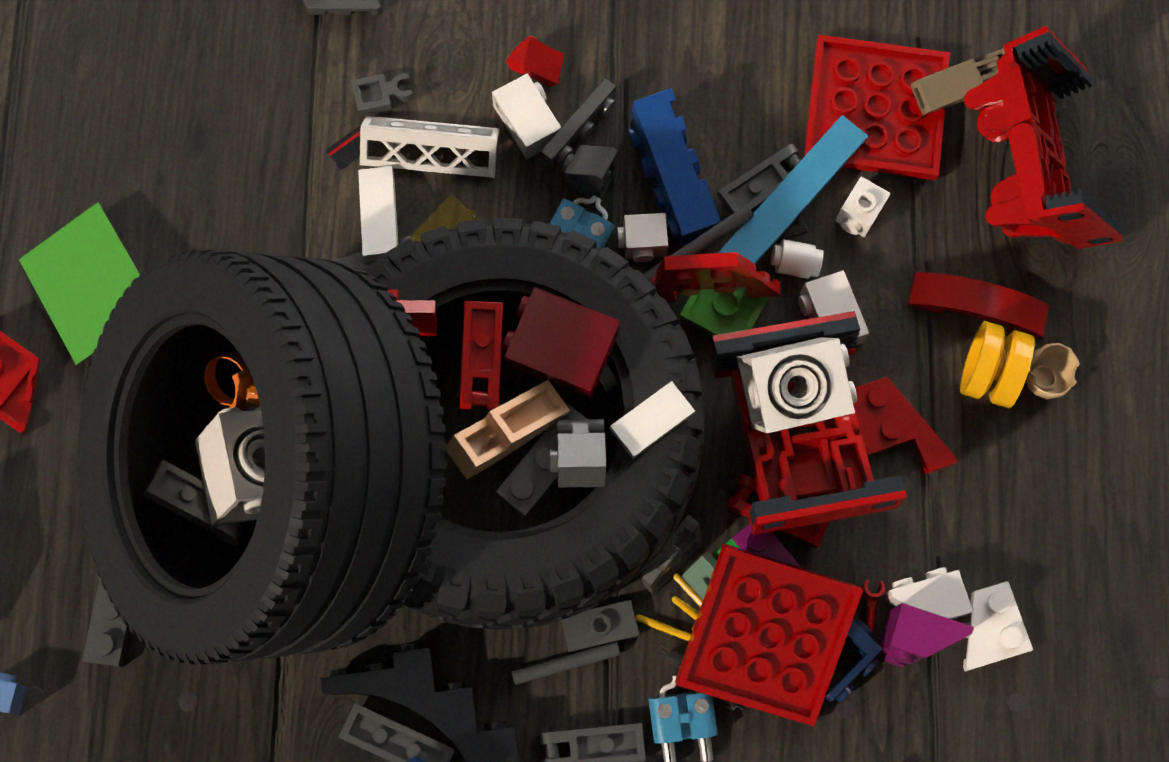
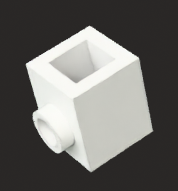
M861 176L835 221L840 223L846 232L853 235L859 234L865 238L891 193Z
M666 213L624 215L623 227H617L618 248H624L625 259H633L635 262H649L654 257L666 256L668 249Z

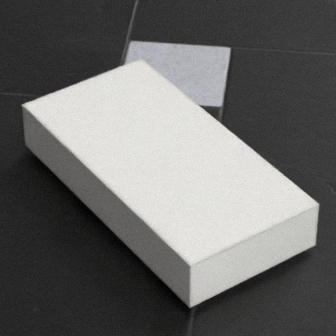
M671 381L610 426V430L634 459L694 415L695 410Z

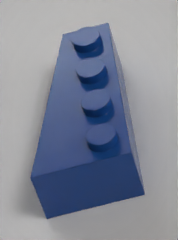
M672 88L633 101L630 129H627V135L632 148L638 147L642 156L639 162L645 178L651 177L655 187L652 189L655 203L658 208H664L668 217L666 218L667 231L671 238H677L681 247L720 223L721 220L706 179L698 180L697 175L700 174L699 160L695 150L687 149L686 147L687 136L685 130L687 128L682 116L675 118L672 103L676 98Z

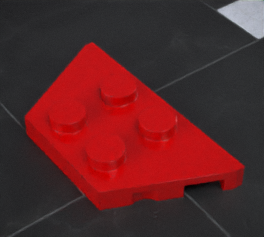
M0 331V419L24 436L28 428L41 360Z

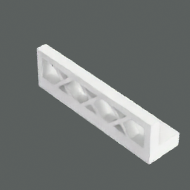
M366 116L361 125L360 165L374 167L392 166L396 169L495 178L500 128ZM369 140L382 141L390 151L383 157L368 156ZM406 144H415L424 154L417 160H407L399 150ZM440 147H448L457 155V158L450 164L441 163L433 153ZM474 150L489 151L488 167L474 166L467 156Z

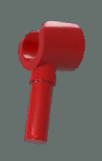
M867 579L861 587L863 589L861 596L866 601V625L871 631H874L877 601L885 592V584L880 580L877 588L878 593L874 594L868 590L869 579Z

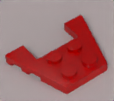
M738 252L665 256L656 270V277L650 281L657 289L658 295L664 298L667 303L677 302V291L681 295L691 296L700 293V290L714 289L717 293L726 294L735 292L736 288L746 287L749 298L781 296L780 281L775 279L770 282V274L765 271H756V265Z
M887 376L855 387L857 403L853 404L868 457L912 442L926 475L953 466L958 462L956 456Z

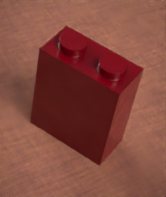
M534 287L530 297L524 296L520 302L516 317L521 319L516 331L509 330L503 342L501 351L506 353L504 356L506 364L592 398L620 331V320Z

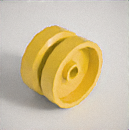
M983 321L975 334L965 361L960 383V393L980 399L989 390V398L992 404L1010 409L1018 399L1030 369L1035 346L1034 336L1014 330L1005 339L1003 326Z

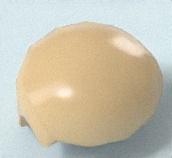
M1061 343L1046 344L1033 352L1030 369L1025 381L1027 387L1035 395L1045 399L1063 397L1077 383L1075 371L1080 365L1079 359L1070 347Z

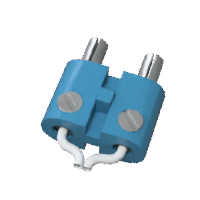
M594 195L590 199L577 198L574 202L563 198L550 222L552 225L560 226L562 232L569 233L575 231L595 240L597 246L602 249L615 228V225L607 220L608 213L601 207V199ZM595 202V206L602 213L603 218L586 211L585 208L577 204H591Z
M673 676L672 682L664 685L658 696L648 698L654 743H662L664 762H670V760L671 762H677L674 742L683 741V739H698L701 761L707 762L708 760V762L713 761L711 737L718 735L713 696L697 691L665 694L667 690L677 685L675 682L676 676Z

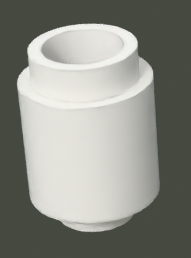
M782 239L780 245H774L770 264L775 265L776 273L809 279L810 276L818 277L823 262V250L816 249L815 245Z

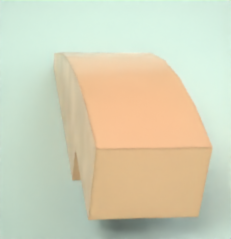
M549 380L491 410L483 420L455 434L447 445V452L465 478L469 479L556 423L557 420L567 415L570 409Z

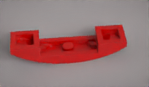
M915 272L907 305L939 314L946 310L1009 326L1008 331L1013 332L1017 330L1040 339L1044 335L1049 305L1045 302L1010 288L966 277L927 272Z

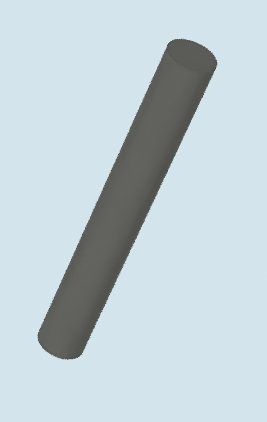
M615 641L511 672L515 685L620 656V651Z

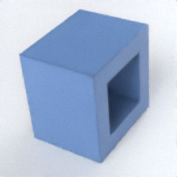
M0 673V712L20 715L28 686L17 684V676Z

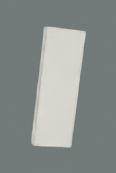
M393 167L358 170L363 258L365 262L375 261L376 259L378 261L388 259L387 251L398 246Z

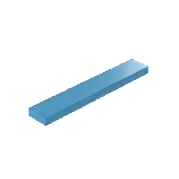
M841 115L753 213L755 216L746 221L718 253L738 252L756 265L864 144L868 135Z

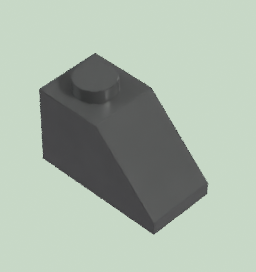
M580 145L575 155L570 153L562 166L564 186L589 199L594 195L602 200L616 174L618 150L613 147Z

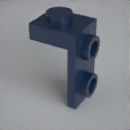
M852 620L845 643L860 659L826 693L824 699L826 703L832 702L834 699L840 703L855 688L850 682L859 673L865 677L880 662L875 656L882 648L871 638L874 634L870 628L860 620L856 622Z

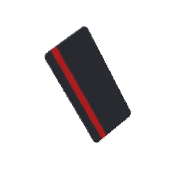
M361 125L326 150L340 169H344L360 157ZM369 140L368 151L381 141Z

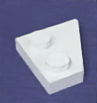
M1008 581L971 593L970 603L973 612L971 613L968 625L973 626L974 629L973 633L966 637L968 638L966 659L963 661L965 672L1033 650Z

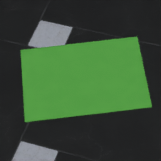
M99 202L19 259L76 365L94 353L99 336L103 334L104 324L106 321H109V314L112 309H115L116 302L120 297H123L125 289L131 287V282L135 278H139L140 275Z

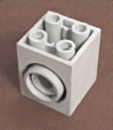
M821 337L737 356L753 429L771 433L855 413L853 403H857V393L854 383L848 381L845 368L849 366V355L846 346L840 344L838 338ZM793 377L795 386L789 393L787 386L789 380Z
M236 407L223 409L218 412L195 440L212 525L257 520L264 486L265 438L261 407L256 408L254 411H241L240 408Z

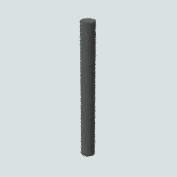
M745 205L670 256L698 254L755 215L749 206ZM661 262L643 273L649 281L656 277V270Z

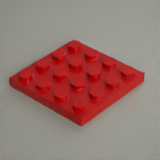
M818 34L803 158L843 115L865 132L868 138L842 168L936 181L940 169L945 108L923 116L910 85L918 79L949 68L950 52Z
M723 543L675 679L677 686L815 726L863 589L852 583Z

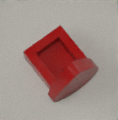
M530 35L512 51L506 60V64L514 72L521 75L528 74L530 78L552 87L558 84L564 54L539 42L538 38Z
M399 290L387 291L393 293L396 296V302L404 306L405 314L411 316L413 320L412 326L417 327L420 336H437L435 300H399Z

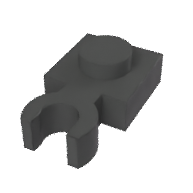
M384 73L351 80L359 116L391 110L390 100L396 99L399 102L413 100L412 90H399L401 85L410 83L409 75L406 73L398 74L389 82L385 81Z

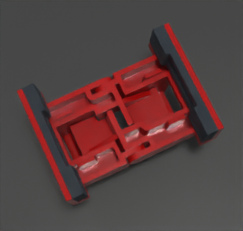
M1047 25L1004 44L1005 54L997 61L998 73L979 86L967 91L964 96V104L969 109L977 110L980 113L977 118V129L982 136L991 142L1009 140L1016 174L997 183L992 189L990 198L993 206H990L985 213L986 221L992 226L1001 227L1003 233L1010 238L1053 237L1058 242L1073 245L1077 249L1123 242L1121 222L1112 214L1106 215L1093 204L1092 197L1083 189H1078V193L1071 190L1069 174L1066 172V157L1055 112L1057 111L1054 102H1057L1055 94L1060 99H1064V93L1067 96H1071V90L1074 93H1078V87L1082 91L1086 89L1085 84L1089 88L1092 87L1087 68Z
M855 311L712 336L711 363L715 379L730 377L760 500L753 502L748 513L753 535L898 509L907 498L902 475L874 480L863 437L860 434L856 412L771 433L753 429L751 425L737 356L821 337L838 338L840 344L846 346L848 355L855 354L860 334V326ZM795 381L788 382L787 388L789 393L794 389ZM812 428H813V431H814V432L805 433V434H799V435H794V436H791V439H790V435H792V434H798V433H803V432H809V431H811Z

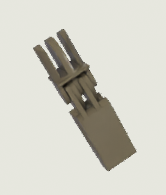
M1004 48L978 58L977 62L973 58L913 82L910 86L922 115L925 116L964 102V96L967 91L979 86L998 73L997 61L1005 54Z

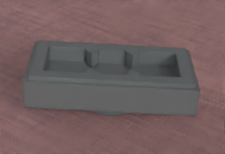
M631 600L589 609L578 615L561 620L568 653L639 637Z

